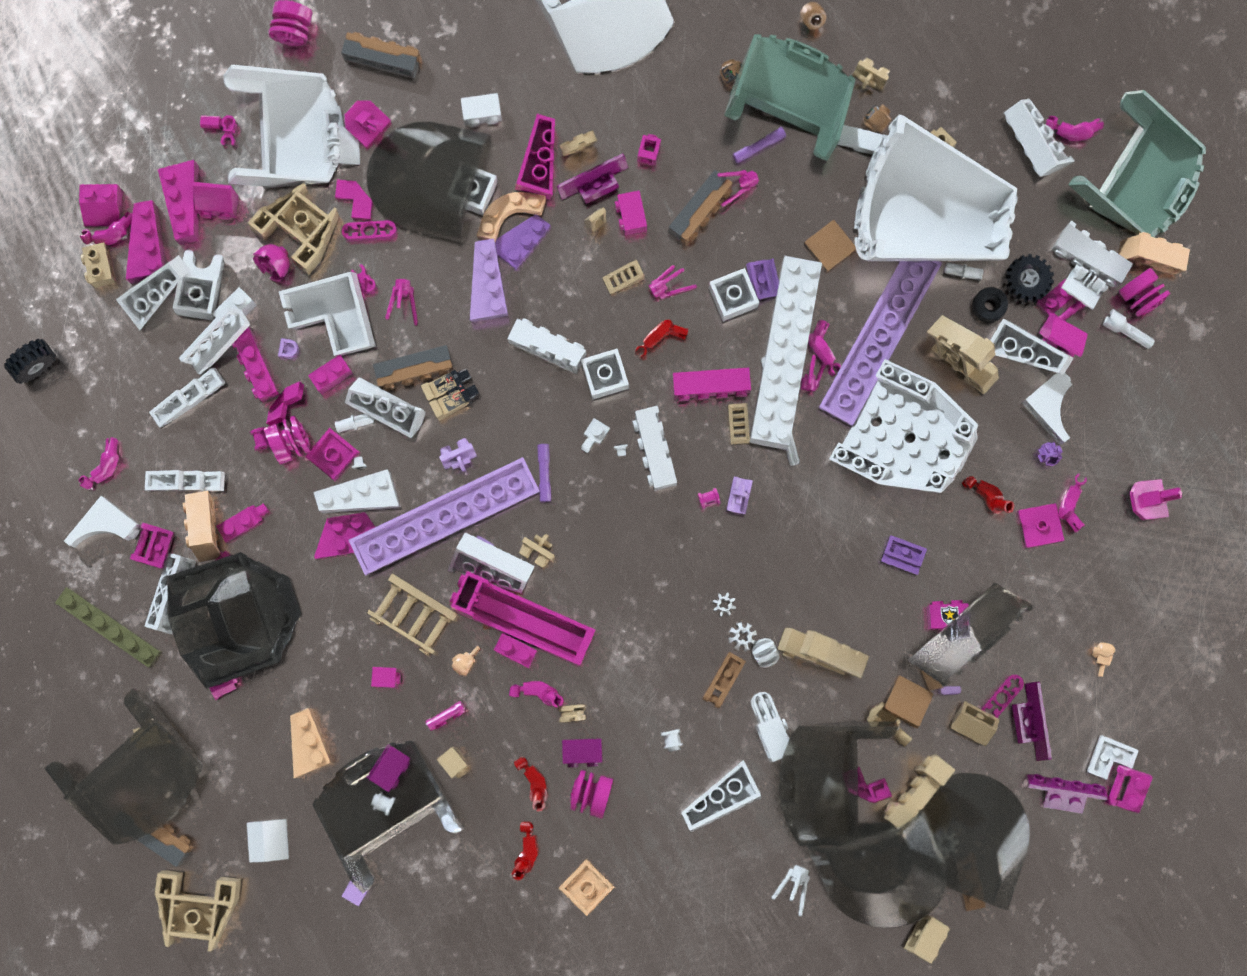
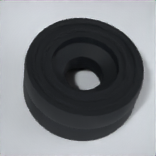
M987 287L980 290L972 302L974 315L985 323H993L1000 320L1008 309L1006 295L995 287ZM987 300H991L995 303V308L993 310H989L985 307V302Z

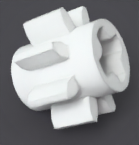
M719 593V600H713V603L717 604L713 611L719 610L720 616L725 612L730 616V608L736 609L732 605L735 598L730 600L728 598L729 593L725 597H722ZM721 600L729 602L728 609L720 608Z

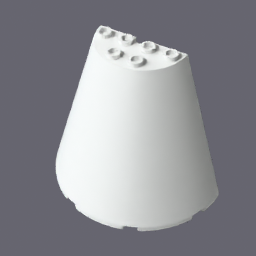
M899 114L889 125V135L883 134L865 174L868 181L867 186L862 187L860 191L854 229L858 230V237L854 238L855 247L860 258L867 261H993L1007 259L1010 254L1009 242L1013 234L1009 225L1015 219L1014 208L1018 200L1016 196L1017 188L913 121Z

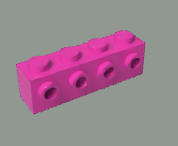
M249 326L235 340L232 346L233 348L236 347L239 352L236 355L241 365L244 364L246 371H244L248 382L251 381L254 386L251 389L256 399L259 398L265 403L279 397L280 392L254 333Z
M749 367L673 373L674 399L689 401L690 398L697 397L698 400H707L709 396L723 399L728 398V395L746 397L751 392Z

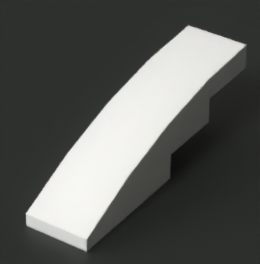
M843 125L840 141L837 145L852 147L854 151L873 155L883 135Z
M211 368L200 378L193 379L181 390L173 392L149 413L159 428H161L223 386L225 381L216 368Z
M146 471L145 490L172 492L224 491L225 472Z

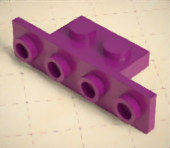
M622 153L558 184L556 187L561 200L579 192L587 204L618 189V182L613 175L629 168L625 155Z
M1040 682L1025 683L1028 703L1012 705L1018 744L1034 742L1036 761L1051 760V747Z
M1040 774L1027 775L1029 788L1046 790L1043 801L1044 808L1083 814L1087 797L1107 800L1108 798L1105 787L1100 784H1086L1077 780L1068 781L1058 777L1049 778Z

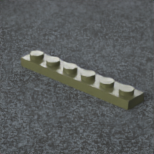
M66 587L55 603L148 668H151L161 654L160 650L70 588Z

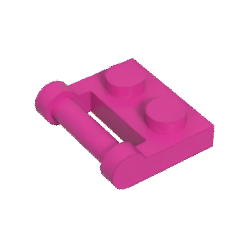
M1066 279L1036 303L1047 317L1051 313L1057 316L1055 312L1072 298L1075 300V303L1057 317L1066 321L1081 307H1085L1081 301L1069 295L1061 288Z
M142 523L140 527L142 530L134 554H131L130 559L163 569L175 532ZM149 531H151L153 534L146 555L142 557Z
M458 701L450 708L426 720V724L431 731L439 729L447 724V719L451 717L456 719L463 715L466 707L462 701Z
M1118 765L1116 779L1105 802L1112 806L1140 813L1153 777L1152 775ZM1125 775H1128L1130 777L1121 799H1118L1117 797Z

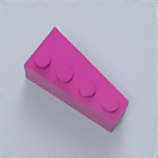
M541 114L536 115L515 190L545 195L547 200H551L553 195L555 119Z
M190 160L158 169L175 240L180 246L199 241V217L195 210L193 182H199V165L195 160Z
M153 200L133 204L126 280L130 284H138L167 264L159 210Z

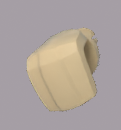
M881 702L873 706L866 719L868 724L879 735L885 738L892 736L903 747L907 746L912 737L899 727L901 720L883 710L885 703Z

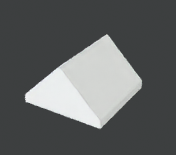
M287 819L247 823L249 862L289 859Z

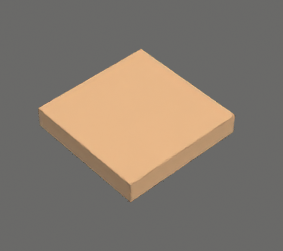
M587 859L559 887L586 916L614 888Z

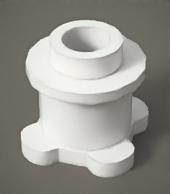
M680 729L661 733V736H664L666 745L664 749L668 748L669 752L680 750V746L683 745L679 736Z
M380 792L379 795L375 794L371 805L374 806L373 810H380L385 813L384 815L388 816L396 798L393 796L390 798L383 795V792Z

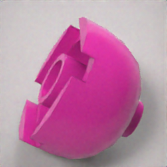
M268 244L260 247L253 253L255 265L263 274L266 271L272 275L269 278L272 281L280 282L287 275L290 269V259L287 250L282 246L278 247Z

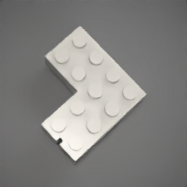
M347 272L279 291L283 308L293 310V312H284L288 329H299L325 321L334 356H343L376 347L357 273Z

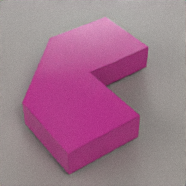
M337 179L335 198L353 201L352 219L371 221L373 202L356 181Z
M302 382L294 383L282 391L269 408L266 424L271 426L275 423L283 422L286 418L287 406L302 399L304 389Z
M860 767L841 773L847 791L871 803H877L892 797L885 778L866 784Z

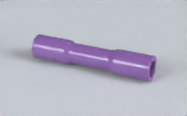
M780 127L750 146H746L733 153L732 156L735 162L739 164L763 148L785 138V131Z
M539 444L537 447L540 472V502H551L549 444Z

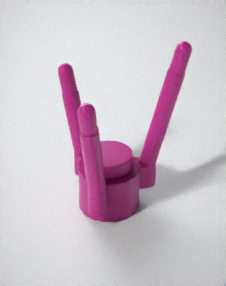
M742 170L740 172L717 174L718 177L740 176L739 184L742 188L723 202L721 206H726L738 196L750 190L752 186L757 185L759 178L756 172Z
M672 265L648 286L655 298L660 296L662 300L667 296L695 289L697 285L665 293L668 290L666 283L684 272V268H681L662 280L675 268Z
M395 280V286H393L385 318L389 319L395 297L398 296L397 308L399 309L402 297H407L409 294L414 325H418L413 296L414 288L410 287L409 280Z
M815 355L812 356L809 374H804L803 377L802 373L801 390L815 392L816 388H819V381L826 365L822 363L817 377L813 375Z

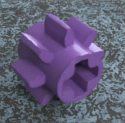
M1055 442L1045 443L1041 446V449H1038L1040 453L1038 458L1041 463L1045 462L1046 466L1056 465L1062 459L1061 453L1063 451L1060 445L1056 446Z

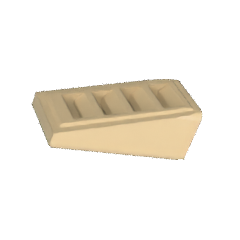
M603 207L585 219L584 224L591 232L596 231L606 223V210Z
M635 260L604 276L602 279L610 295L644 280L645 276L638 261ZM633 268L637 274V276L635 277L631 271V269ZM625 272H627L630 277L628 281L624 275ZM618 275L621 276L624 283L620 284L617 278ZM612 278L614 279L617 287L615 288L613 287L610 279Z
M747 403L728 405L731 445L749 443ZM743 410V413L733 414V411ZM744 418V421L733 422V419ZM744 426L745 429L734 430V427ZM745 433V437L734 438V434Z

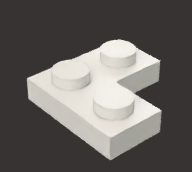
M1101 735L1087 772L1107 780L1113 762L1132 769L1139 750Z

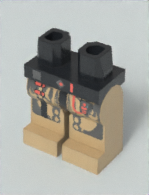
M467 369L459 372L453 370L430 383L427 382L421 385L439 421L472 404V399L480 395L475 384L468 388H465L463 383L472 379Z

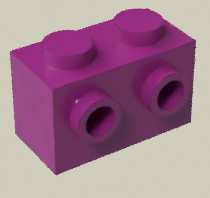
M602 739L562 740L563 764H567V768L579 767V763H587V767H599V763L603 762Z
M388 744L367 778L389 792L399 783L398 777L401 772H405L408 769L410 757Z

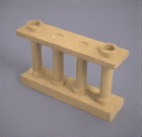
M391 574L388 580L392 582V588L376 613L368 610L367 613L371 615L370 620L378 625L382 622L419 645L420 648L418 650L424 654L429 655L432 653L435 655L436 651L431 649L432 645L446 623L450 622V620L456 622L459 615L396 575ZM403 589L408 592V598L393 622L390 623L382 618L398 591L401 592ZM419 599L425 603L423 605L424 609L407 634L398 627L413 603ZM437 610L441 613L439 616L441 618L423 644L415 639V636L430 612Z

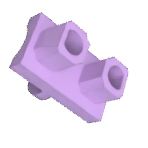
M466 438L457 442L459 448L452 451L450 446L440 448L441 456L439 457L445 470L451 467L453 470L460 467L462 472L466 471L464 465L470 463V459L477 457L472 444H469Z
M733 478L726 511L746 514L753 480Z

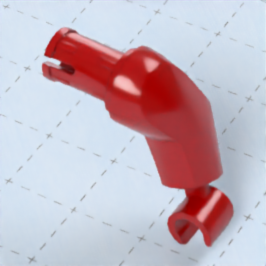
M664 320L650 331L643 340L644 345L636 347L635 352L639 348H643L644 353L640 356L643 357L646 355L648 348L652 349L658 342L669 335L685 340L688 328L675 325L672 320Z
M973 476L967 477L962 482V485L968 490L974 486L975 492L984 499L986 506L993 513H1011L1014 510V503L1009 500L1006 501L998 487L983 480H980L978 483Z
M521 757L514 761V765L519 771L523 768L526 770L524 776L530 783L529 798L533 802L532 807L533 809L536 808V811H542L545 808V801L548 797L545 777L534 765L529 767L527 759Z
M521 822L520 832L527 834L523 838V851L514 862L515 868L512 871V875H514L513 878L515 880H522L525 873L531 871L539 853L536 835L532 836L533 824L530 822Z

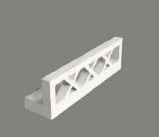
M225 307L179 357L180 361L192 364L197 374H205L249 327L250 323L242 310Z
M168 553L144 627L173 635L179 614L168 617L167 585H165L167 576L194 568L195 560Z

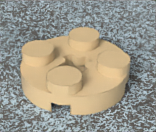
M590 131L586 134H580L574 137L572 141H567L559 146L563 155L567 156L596 143L597 138L594 132Z

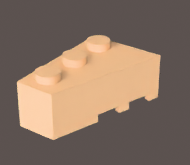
M1145 232L1120 241L1118 254L1128 261L1135 262L1134 266L1141 267V264L1152 266L1153 270L1171 274H1178L1187 270L1190 249L1183 247L1180 243H1169L1164 238L1151 237V234Z
M208 491L187 494L183 503V510L187 515V519L184 520L185 529L188 531V536L185 538L187 548L192 550L199 562L217 559L221 554L216 545L219 535L215 533L216 516L213 499Z
M307 708L291 715L294 778H299L334 763L313 709Z

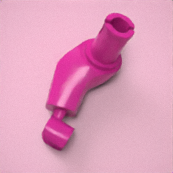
M1049 116L1046 125L1052 130H1058L1056 134L1069 141L1090 139L1095 132L1102 130L1104 127L1103 121L1099 118L1090 123L1083 122L1075 126L1062 122L1061 125L1057 124L1058 118L1056 116Z
M126 212L119 221L113 222L108 229L97 230L94 235L88 229L83 230V235H80L81 240L85 244H90L93 241L95 244L104 242L106 245L116 243L127 234V229L132 223V213Z
M818 320L815 330L809 334L808 344L822 363L830 366L828 368L829 375L835 376L836 373L833 367L839 372L841 365L833 362L836 358L823 339L830 325L824 320Z
M110 437V439H106L105 452L101 454L100 464L90 472V478L85 475L79 478L78 481L81 483V487L91 489L94 481L99 484L112 476L119 461V455L117 454L118 440L116 438Z
M1080 473L1075 476V486L1071 485L1065 494L1058 513L1060 519H1065L1075 533L1085 526L1075 514L1077 501L1083 491L1080 487L1087 482V477H1085L1082 483L1077 481Z
M542 681L523 682V686L514 684L510 687L509 696L519 697L520 691H523L524 695L537 696L548 706L553 705L557 708L563 704V697L559 695L558 691Z

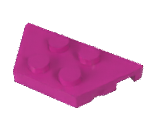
M365 512L327 518L314 555L315 559L354 554L349 540L376 526Z

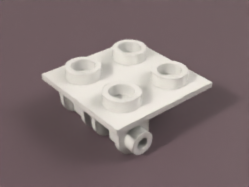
M330 123V126L322 125L323 162L360 165L359 141L345 127L337 126V123Z
M1076 265L1061 288L1069 295L1081 301L1083 305L1093 310L1108 286L1100 278L1093 282L1097 277L1096 275L1089 280L1088 278L1092 272L1085 277L1089 271L1082 265Z

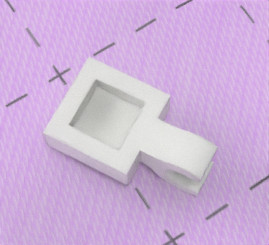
M594 418L584 432V436L587 439L582 445V450L588 453L594 443L600 445L610 428Z

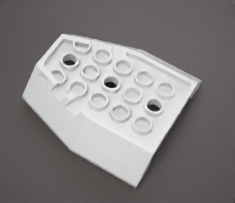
M885 359L876 374L878 381L843 444L838 442L829 459L879 485L942 493L953 482L972 447L978 424L935 382ZM875 418L882 419V423L878 427L872 425V421ZM909 434L916 436L915 441L912 443L905 441L906 436ZM942 451H949V458L945 460L939 458Z

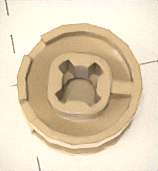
M585 704L558 707V711L561 712L559 722L586 720V715H584Z

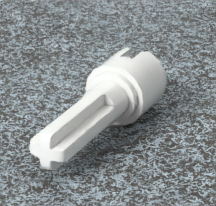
M1112 309L1110 311L1111 316L1105 317L1102 325L1114 333L1122 332L1147 349L1153 346L1155 342L1153 338L1127 323L1126 317L1116 310Z

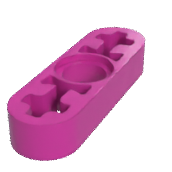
M389 220L346 223L342 227L343 237L350 242L392 239L397 234L395 224ZM368 226L375 229L374 233L370 236L364 234V230ZM377 226H379L380 230H385L387 226H390L393 230H390V234H386V231H380V235H378ZM358 227H361L360 232L362 236H359L358 232H353L352 236H349L346 232L349 231V228H352L353 231H359Z
M1019 675L1008 676L981 707V710L991 709L994 706L991 704V701H993L996 706L1000 707L999 710L995 708L992 711L993 716L998 718L1024 686L1022 677ZM1017 679L1018 688L1013 687L1010 690V692L1013 693L1012 695L1007 690L1003 689L1004 686L1006 689L1011 686L1012 683L1010 682V680ZM1000 692L1007 696V701L1004 704H1000L996 699Z

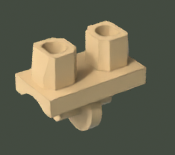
M868 58L864 61L860 60L853 76L863 82L861 88L866 89L869 85L882 91L889 78V70L884 67H880L879 70L873 68L874 63Z
M545 534L542 538L535 535L534 540L539 543L538 545L526 537L523 538V545L519 554L528 559L534 550L539 553L534 563L542 568L555 558L554 554L542 548L543 546L548 549L552 547L553 544L547 541L549 535Z

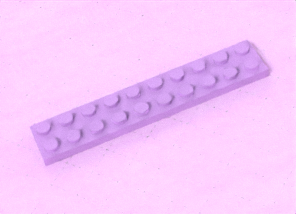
M899 262L820 404L819 409L853 426L878 380L876 377L878 370L885 359L889 361L942 262Z
M522 457L350 539L349 543L366 576L523 501L540 491Z

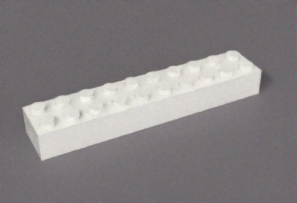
M784 256L749 443L787 450L790 445L822 266L820 262Z

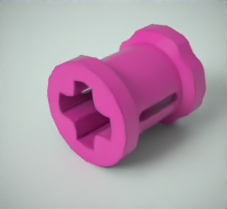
M266 427L250 431V434L254 437L255 451L270 447L264 431Z
M716 488L703 494L698 493L702 509L716 503L718 505L721 504Z

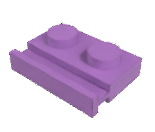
M774 259L747 263L749 279L758 300L776 297L779 279Z
M890 536L881 562L918 575L927 548Z

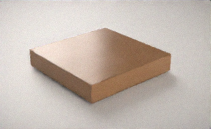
M835 220L804 242L805 246L818 262L822 263V267L827 272L856 251L853 242Z
M899 675L883 710L918 728L934 693Z

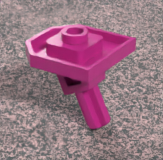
M371 100L356 101L344 114L345 129L365 148L391 121Z
M1162 479L1136 482L1129 494L1133 512L1142 520L1169 517L1168 501L1181 499L1183 493L1178 487L1164 490Z

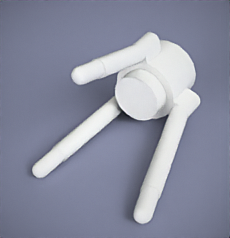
M797 865L794 866V869H789L787 876L772 896V899L775 900L792 877L791 881L795 882L790 901H793L799 884H803L799 916L803 914L807 884L810 878L808 876L809 870Z

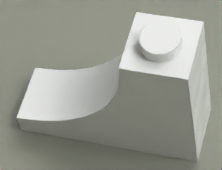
M1056 373L1022 402L1060 446L1070 438L1062 425L1060 416L1062 399L1066 391L1073 385L1066 373Z
M100 496L64 542L76 548L83 540L101 533L116 534L130 541L139 534L141 525L107 498Z

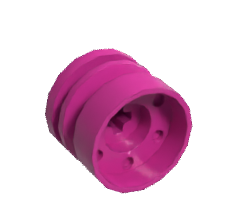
M276 1L272 11L274 20H271L268 31L269 37L286 45H306L307 35L309 34L307 27L311 24L312 10L294 1Z
M1152 268L1140 274L1118 291L1125 302L1133 298L1136 300L1131 305V310L1137 306L1141 307L1135 313L1136 317L1150 313L1164 303L1165 299L1171 294L1169 290L1162 294L1159 293L1165 287L1164 284L1157 287L1153 285L1159 277Z
M295 415L290 417L292 426H290L286 419L283 420V430L276 423L264 428L268 443L280 465L293 460L291 453L293 450L301 457L302 451L300 447L303 448L306 454L311 452L306 430Z
M581 770L572 789L570 810L575 811L577 803H581L580 813H583L588 805L590 806V816L603 819L613 779L600 776L598 782L593 783L594 773H590L589 779L586 781L584 780L586 771Z

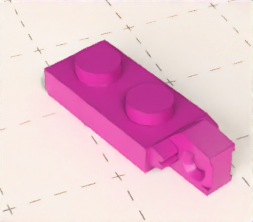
M264 503L258 507L252 505L216 527L225 543H228L259 525L263 520L261 516L268 513L269 509Z

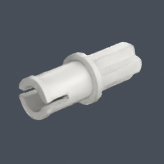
M946 263L944 269L946 274L961 276V279L970 278L981 281L983 276V269L968 267L967 264L963 266Z
M367 414L351 415L350 418L335 421L336 430L338 433L350 429L357 430V427L373 423L374 418Z

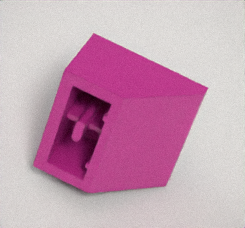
M1051 313L1039 332L1044 336L1042 340L1055 348L1059 346L1060 350L1071 357H1074V355L1082 356L1088 335L1083 330Z

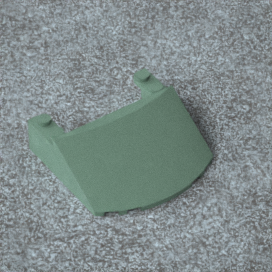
M754 34L729 95L730 98L724 116L737 120L743 112L745 103L818 135L814 155L827 161L840 141L855 79L852 75L848 77L842 71L843 67L840 64L834 65L828 60L829 56L809 45L790 38H786L785 41L776 39V35H770L767 38L761 37V34Z
M1145 90L1125 92L1121 99L1120 109L1128 114L1139 127L1100 190L1084 176H1075L1069 183V186L1090 204L1089 208L1137 235L1145 232L1155 238L1159 233H1164L1168 230V227L1173 222L1178 221L1194 198L1200 184L1197 182L1200 172H1203L1204 169L1202 159L1203 154H1206V147Z

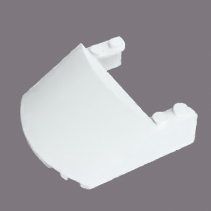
M537 0L576 73L594 72V74H599L603 71H615L634 64L651 53L653 48L664 40L674 24L665 0H571L563 5L560 0Z
M231 65L224 74V84L228 90L259 93L262 170L234 168L228 174V184L263 186L264 189L298 186L303 183L309 185L329 182L339 163L323 162L322 125L330 126V123H337V126L343 127V118L340 106L337 105L335 99V92L330 89L324 74Z

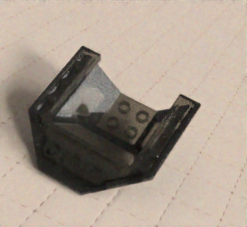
M241 552L167 576L168 621L180 656L206 689L279 663L284 648L291 638L293 628L301 615L288 576L272 570L267 565L255 561Z

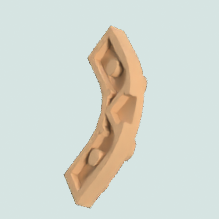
M513 192L499 197L490 204L483 214L477 238L480 240L494 238L496 242L504 219L516 212L542 215L546 202L545 195Z

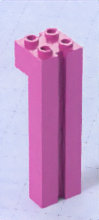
M467 571L465 575L462 574L457 583L459 587L458 593L453 592L449 601L452 611L571 664L580 666L595 629L489 583V580Z

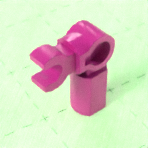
M201 115V128L221 129L222 127V132L224 133L221 137L222 146H225L227 139H231V145L235 147L236 140L233 134H235L238 125L234 117L226 115L221 118L220 116Z
M360 264L362 272L357 274V277L360 279V288L364 298L365 294L375 293L377 285L370 275H366L365 267Z

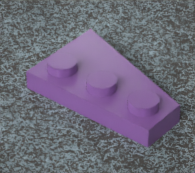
M538 215L530 217L496 240L497 256L517 270L548 232L551 225Z

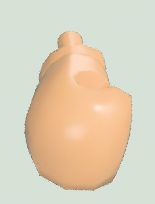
M1099 643L1097 647L1093 648V656L1097 658L1096 663H1100L1098 676L1103 677L1105 665L1111 664L1115 653V647L1109 643Z
M477 646L470 654L465 652L464 654L459 653L452 659L453 670L459 675H466L476 661L473 657L481 648Z

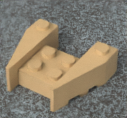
M303 183L284 197H279L272 204L259 209L250 219L248 225L251 231L265 242L279 227L300 243L301 246L291 258L294 265L309 276L322 260L339 219V214L334 207L327 215L305 198L309 192Z
M943 315L927 331L936 340V344L931 348V351L940 359H944L951 364V368L955 372L959 370L966 377L964 380L982 394H985L998 380V368L989 362L996 355L995 345L987 338L983 339Z
M785 628L778 646V650L782 651L785 657L790 659L797 657L841 675H844L846 672L858 678L862 677L869 658L868 655L853 650L847 645H841L837 643L838 641L814 631H807V634H804L795 629Z
M937 755L927 756L914 769L920 777L916 776L910 784L912 788L909 792H904L898 799L900 803L889 801L884 819L903 834H907L919 819L917 815L939 786H944L955 771L954 768Z
M163 870L157 873L155 896L158 901V912L162 921L165 946L169 947L172 945L176 936L209 940L208 951L214 950L239 900L241 879L228 877L217 879L215 897L180 893L183 872Z

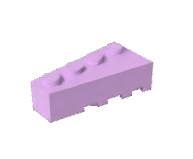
M494 238L475 242L470 308L471 322L508 316Z

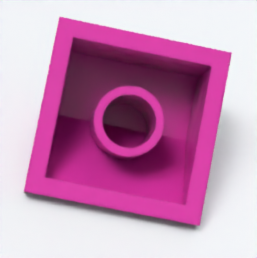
M193 182L195 210L201 217L212 218V216H218L223 220L236 218L239 196L231 185Z
M80 184L79 205L84 227H109L113 222L119 221L123 217V190L118 184Z

